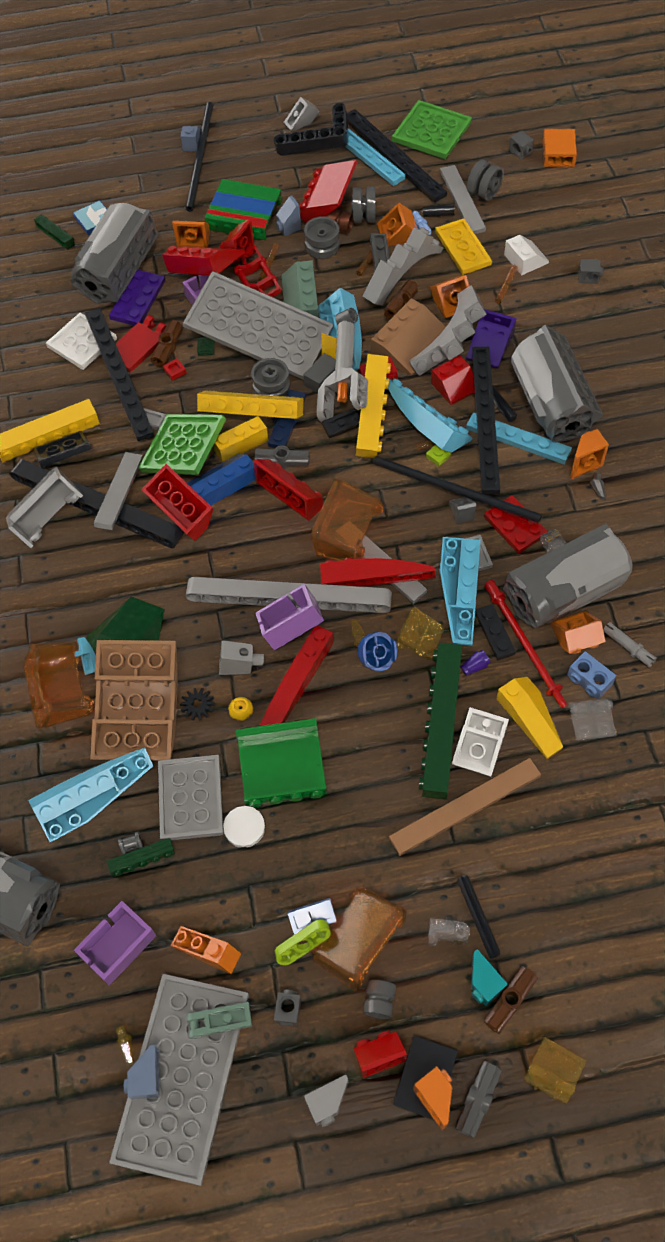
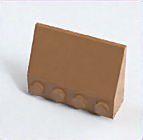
M411 298L371 339V353L374 355L390 356L396 368L412 376L416 371L410 364V359L428 347L446 327L426 306Z

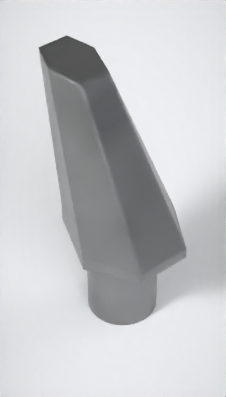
M594 473V478L590 483L601 500H606L601 474Z

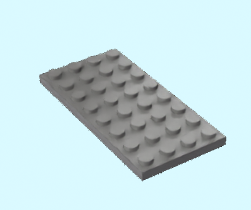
M213 271L183 322V327L259 361L265 358L280 359L286 363L289 374L304 380L303 374L316 362L322 350L321 333L330 335L334 325Z
M162 974L139 1056L140 1058L150 1045H156L159 1048L160 1097L135 1100L127 1098L110 1164L202 1186L241 1029L203 1036L197 1039H189L190 1023H187L186 1015L245 1003L248 1001L249 993ZM205 1020L199 1021V1028L205 1027Z

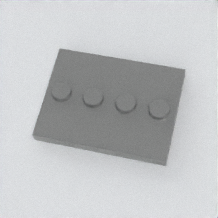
M219 755L158 761L160 840L162 841L170 838V840L224 835Z

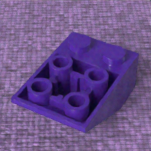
M485 309L487 315L480 318L466 359L472 361V347L489 346L491 367L499 368L514 335L517 318Z

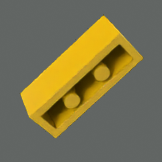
M257 416L218 435L213 445L214 451L221 462L230 459L238 453H245L269 441L267 427L260 417Z

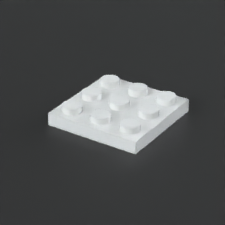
M82 313L76 315L46 342L49 349L82 370L101 354L87 319ZM111 332L114 341H116V334Z

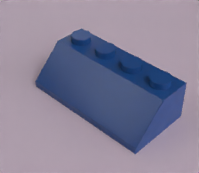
M238 453L187 482V484L211 506L256 480L253 461L247 454Z

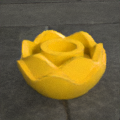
M237 697L229 704V714L233 719L243 721L253 713L252 702L245 697Z

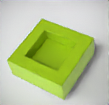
M437 445L433 446L426 453V458L438 467L451 457V452L443 450Z

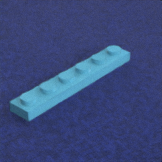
M348 128L349 142L345 146L348 150L392 186L405 180V174Z
M473 412L466 425V429L477 433L476 413ZM495 420L497 441L565 465L572 447L552 442L550 439Z

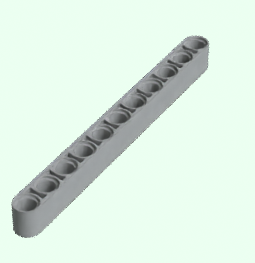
M191 577L188 579L185 597L193 602L267 606L287 594L293 604L299 608L300 606L290 595V592L305 583ZM305 584L316 598L319 609L387 613L391 610L392 592L386 588Z

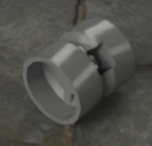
M369 980L366 990L369 999L365 1000L363 1014L377 1019H392L394 1005L390 1001L395 999L396 985L381 980Z

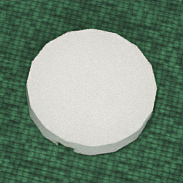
M237 807L230 811L225 818L223 824L224 834L228 841L236 847H252L264 835V818L253 807Z

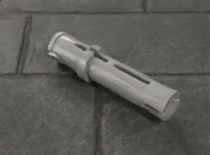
M611 622L607 624L608 627H604L603 632L628 650L633 658L637 657L647 667H651V663L654 664L657 657L643 648L644 645L636 643Z

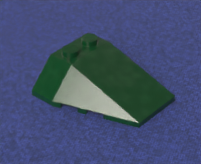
M131 596L86 637V640L91 645L95 655L97 640L159 641L165 610Z

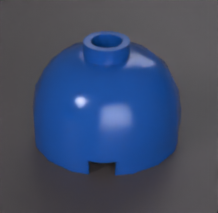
M373 632L365 635L361 639L357 650L358 658L362 665L374 671L389 669L392 662L396 660L398 652L394 639H391L387 633Z

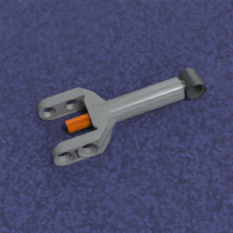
M348 308L335 316L338 325L335 371L324 380L318 389L317 417L321 423L334 415L335 392H338L337 401L345 403L347 402V389L350 388V400L354 408L359 410L367 405L368 380L352 369L354 323L358 321V314L354 308Z

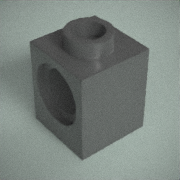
M520 131L510 137L509 150L522 159L533 152L534 140L523 131Z
M580 259L578 283L598 284L599 277L603 276V267H601L600 260Z
M284 990V993L278 992L274 1016L275 1024L298 1027L301 996L297 995L296 991ZM287 1002L294 1004V1009L289 1013L282 1010L283 1005Z

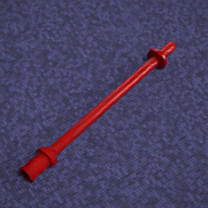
M495 580L486 582L484 588L491 596V602L499 606L548 686L547 696H554L559 706L565 708L567 702L560 692L563 686L554 683L505 603L506 596L500 591Z

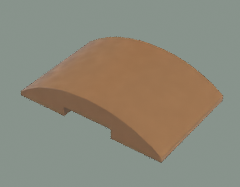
M97 640L95 718L92 720L90 759L113 760L145 748L150 760H171L177 715L178 668L176 641Z

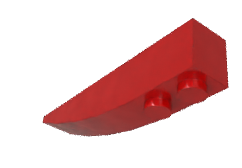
M346 558L342 561L328 560L325 563H320L322 585L365 587L436 578L435 567L397 559Z
M318 625L313 628L285 674L259 726L286 722L334 644L333 632Z

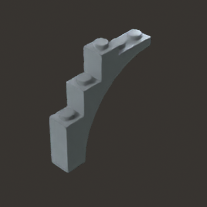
M423 227L420 229L413 228L404 245L397 243L390 259L387 261L380 260L363 297L374 304L383 306L393 287L412 265L427 255L441 254L444 247L440 246V242L429 235L430 231Z
M472 285L457 294L458 304L456 311L442 333L422 352L410 359V364L419 376L447 358L451 360L464 352L461 342L475 333L472 324L487 315Z

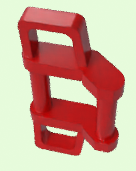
M253 246L241 255L244 265H237L233 269L242 284L270 297H275L281 293L282 289L277 283L276 276L270 271L265 257L260 254L257 247ZM257 253L259 257L247 264L246 259ZM262 268L266 278L256 284L249 283L246 276ZM274 284L276 285V288L274 290L270 291L269 293H264L266 289L273 286Z

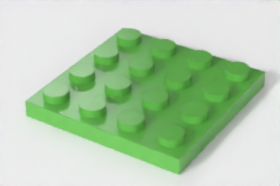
M418 100L392 135V141L439 158L447 159L472 123V117Z
M167 414L138 467L139 470L143 473H157L167 464L177 474L198 475L226 421L223 415Z

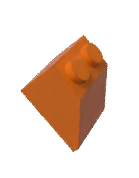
M398 203L377 223L379 232L386 234L388 246L406 243L413 228H417L412 210L401 203Z
M173 221L177 247L209 246L211 236L209 223Z
M466 275L457 276L430 286L434 303L444 318L454 315L458 304L457 294L469 287Z
M598 429L585 432L581 436L570 475L571 479L603 466L609 444Z
M587 611L561 618L551 623L561 648L569 654H577L585 648H596L599 644L605 642L602 621Z
M435 1067L414 1084L413 1091L443 1131L449 1121L452 1079L444 1069L440 1071L438 1067Z

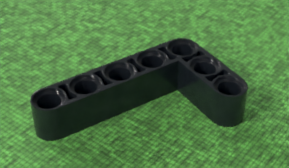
M336 103L333 106L332 127L276 135L273 141L277 154L289 155L345 147L349 142L348 117L345 104Z

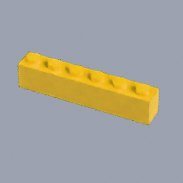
M367 355L365 378L368 380L367 405L361 409L355 456L375 458L377 452H381L382 442L379 441V436H383L384 426H381V420H385L386 412L382 408L387 403V394H384V390L388 389L389 379H386V374H390L391 363H388V356Z
M203 391L197 394V411L298 419L303 416V398Z
M84 400L0 433V459L2 463L33 451L35 447L99 425L97 414L90 400Z

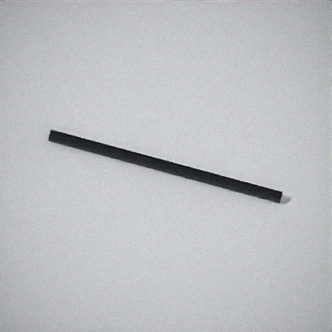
M212 102L206 103L185 208L188 212L193 211L213 110Z
M375 456L373 460L374 465L539 523L542 518L540 513L379 456Z

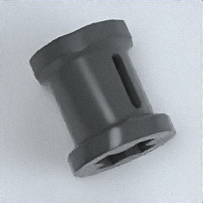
M138 831L130 837L118 838L123 855L143 848Z

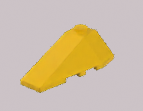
M528 677L514 678L498 689L497 701L546 759L563 748L542 694Z

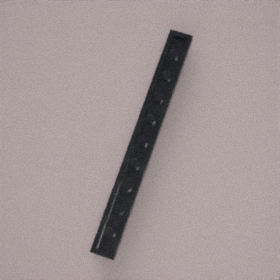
M356 109L347 113L348 125L389 162L401 170L434 203L447 196V191Z
M98 308L85 312L89 327L137 441L153 437L154 433L101 309Z
M472 347L481 493L500 494L490 347Z

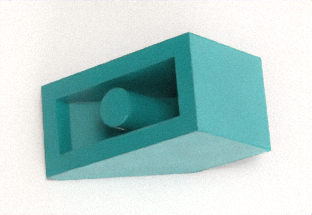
M477 949L472 957V995L478 1003L481 1004L483 1002L487 1006L507 988L508 984Z

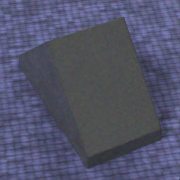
M467 497L448 501L457 525L474 521L476 503Z

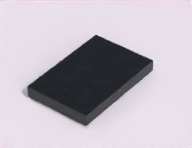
M79 431L35 447L33 451L42 468L92 448L84 433Z
M414 1036L393 1106L434 1120L413 1091L414 1084L435 1067H438L440 1071L444 1069L451 1077L458 1051Z

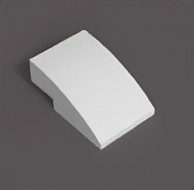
M470 707L452 765L491 777L509 719Z

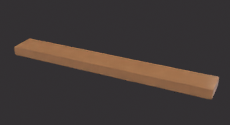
M528 758L390 835L389 840L399 856L540 778L541 773L532 760Z

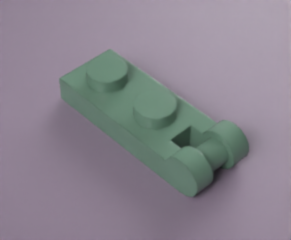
M249 1002L186 1015L187 1023H190L189 1039L252 1027ZM200 1020H205V1027L199 1028Z

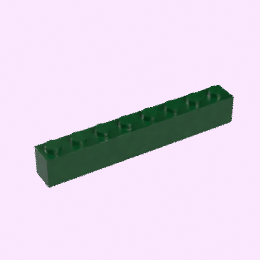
M439 643L438 650L434 649L433 661H437L436 667H432L431 679H435L434 685L430 684L429 696L433 697L432 703L428 702L427 714L431 715L430 721H426L425 733H429V737L424 739L423 751L427 752L426 758H422L421 770H424L425 773L424 777H420L419 789L423 790L422 797L447 800L462 645Z

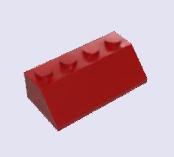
M255 459L253 461L256 483L306 520L310 521L323 508L322 495L309 488L305 482L299 481L291 472L284 470L279 463H274L270 459Z
M167 464L141 489L194 541L208 528L213 508Z

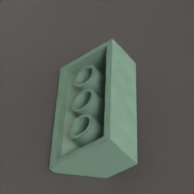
M313 261L296 262L281 275L284 303L319 318Z

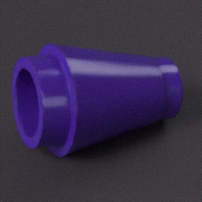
M481 650L479 652L476 651L460 668L465 676L487 668V665L491 662L486 653Z

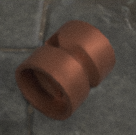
M333 210L328 214V218L337 222L339 232L350 233L353 224V213L343 212L341 214L339 210Z

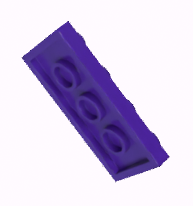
M137 270L109 314L110 320L133 326L138 322L142 324L166 281L165 276Z

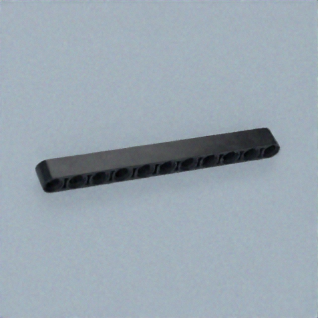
M20 459L9 475L15 481L34 488L50 471ZM72 481L83 496L79 497L76 502L67 504L97 516L106 495ZM126 503L123 504L115 523L120 527L169 548H175L184 534V531L179 526Z

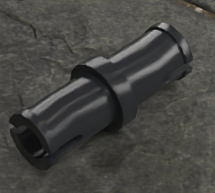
M437 204V206H423V217L455 215L454 205L440 206V204Z

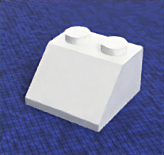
M521 235L506 240L504 255L521 275L549 263V260L531 240Z

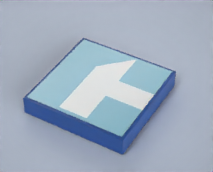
M99 200L73 212V216L87 235H89L107 208Z

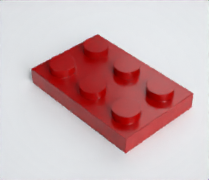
M513 495L504 500L525 508ZM495 507L484 513V518L518 554L546 537L544 534L548 533L540 523Z

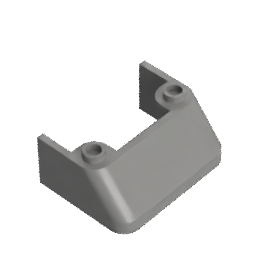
M55 467L7 515L8 529L32 548V541L36 542L42 536L40 533L42 527L66 502L74 503L83 494L59 468Z

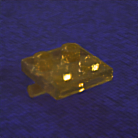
M413 607L410 609L397 638V648L403 650L406 646L426 660H430L445 626Z
M544 1037L524 1081L566 1105L570 1096L575 1091V1085L585 1066L586 1060Z

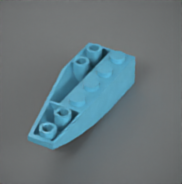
M339 288L318 306L320 319L334 324L329 336L337 338L338 330L335 320L336 314L348 308H354L358 314L354 295L342 288ZM359 316L358 321L354 323L352 369L355 371L360 368L362 352Z
M395 378L393 380L389 379L388 389L401 411L421 433L441 449L454 452L472 440V437L467 434L469 431L462 426L458 427L454 419L446 418L436 411L434 407L425 403V400L421 397L415 396L411 389L403 387V383Z
M443 537L440 577L452 643L472 646L481 540Z
M142 748L74 776L28 801L49 842H52L88 823L151 769L153 764L146 749Z

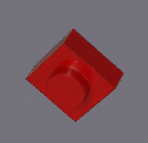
M177 358L163 365L164 371L172 381L187 373L186 368Z

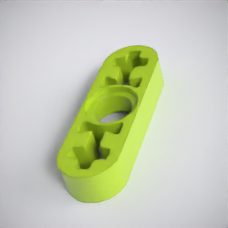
M322 919L316 920L277 946L275 949L277 963L289 965L327 940L331 935L328 922ZM301 941H308L304 944H298Z

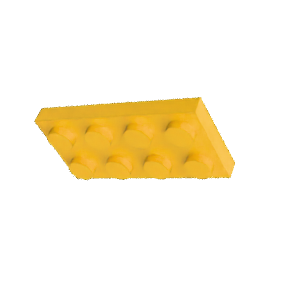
M464 218L435 228L436 235L462 275L492 265L491 258Z

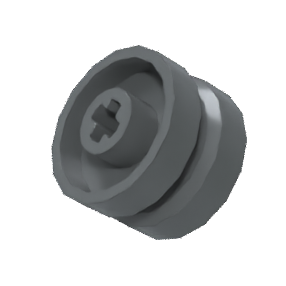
M480 159L469 175L467 191L474 195L479 194V197L484 200H491L502 184L503 168L495 164L492 165L491 162L485 159Z
M353 187V198H351L353 223H362L363 213H366L367 223H376L375 187H367L365 189V197H362L361 187Z
M316 217L307 222L304 227L305 249L307 253L318 259H325L335 255L340 247L339 226L337 222L328 217Z
M265 358L253 366L251 377L255 394L287 396L290 390V379L286 363L276 358Z

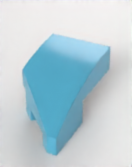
M84 637L78 638L79 651H75L74 656H81L85 675L95 673L96 664L94 650Z

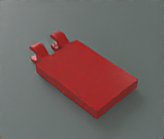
M147 315L143 324L138 322L115 343L124 365L130 373L155 351L159 343V335L164 333V328L167 327V325L160 322L155 332L151 329L156 326V323L153 322L154 317L151 315Z

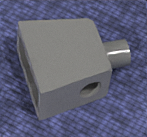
M230 641L221 642L219 675L250 674L252 665L263 666L264 654H253V645Z

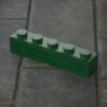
M41 214L34 219L37 228L68 250L75 245L73 236L55 225L46 216Z
M170 838L107 860V864L112 877H118L124 872H131L135 868L145 867L148 863H156L162 858H169L175 854Z

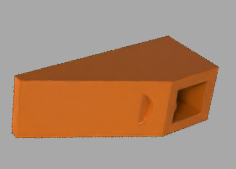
M180 926L170 945L212 967L232 974L241 956V953L229 943Z

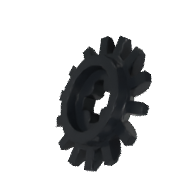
M194 688V694L187 691L186 693L189 697L182 696V699L186 702L180 703V706H185L181 709V712L187 711L185 717L187 718L189 715H192L191 720L193 721L195 716H198L200 721L202 720V715L206 718L209 717L207 711H214L210 708V706H215L214 702H210V700L214 699V696L207 697L210 691L203 694L204 688H201L199 693ZM197 699L198 701H203L200 704V708L192 706L194 704V700Z

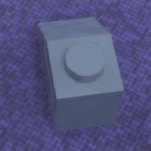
M195 126L182 127L180 137L183 151L197 152L201 128Z
M289 196L276 214V228L284 236L301 230L299 204L293 196Z
M150 1045L127 1072V1079H124V1093L128 1094L131 1100L160 1097L159 1048L156 1045Z

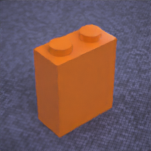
M544 129L542 141L544 167H575L577 156L575 129Z

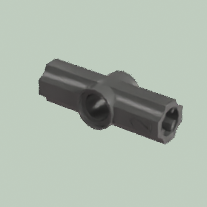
M278 446L275 449L256 448L255 459H270L274 463H279L283 469L289 466H308L309 450H289L286 446Z
M483 1061L476 1081L469 1090L464 1103V1110L456 1127V1130L473 1139L476 1136L483 1116L486 1115L494 1096L493 1091L502 1071L491 1063Z

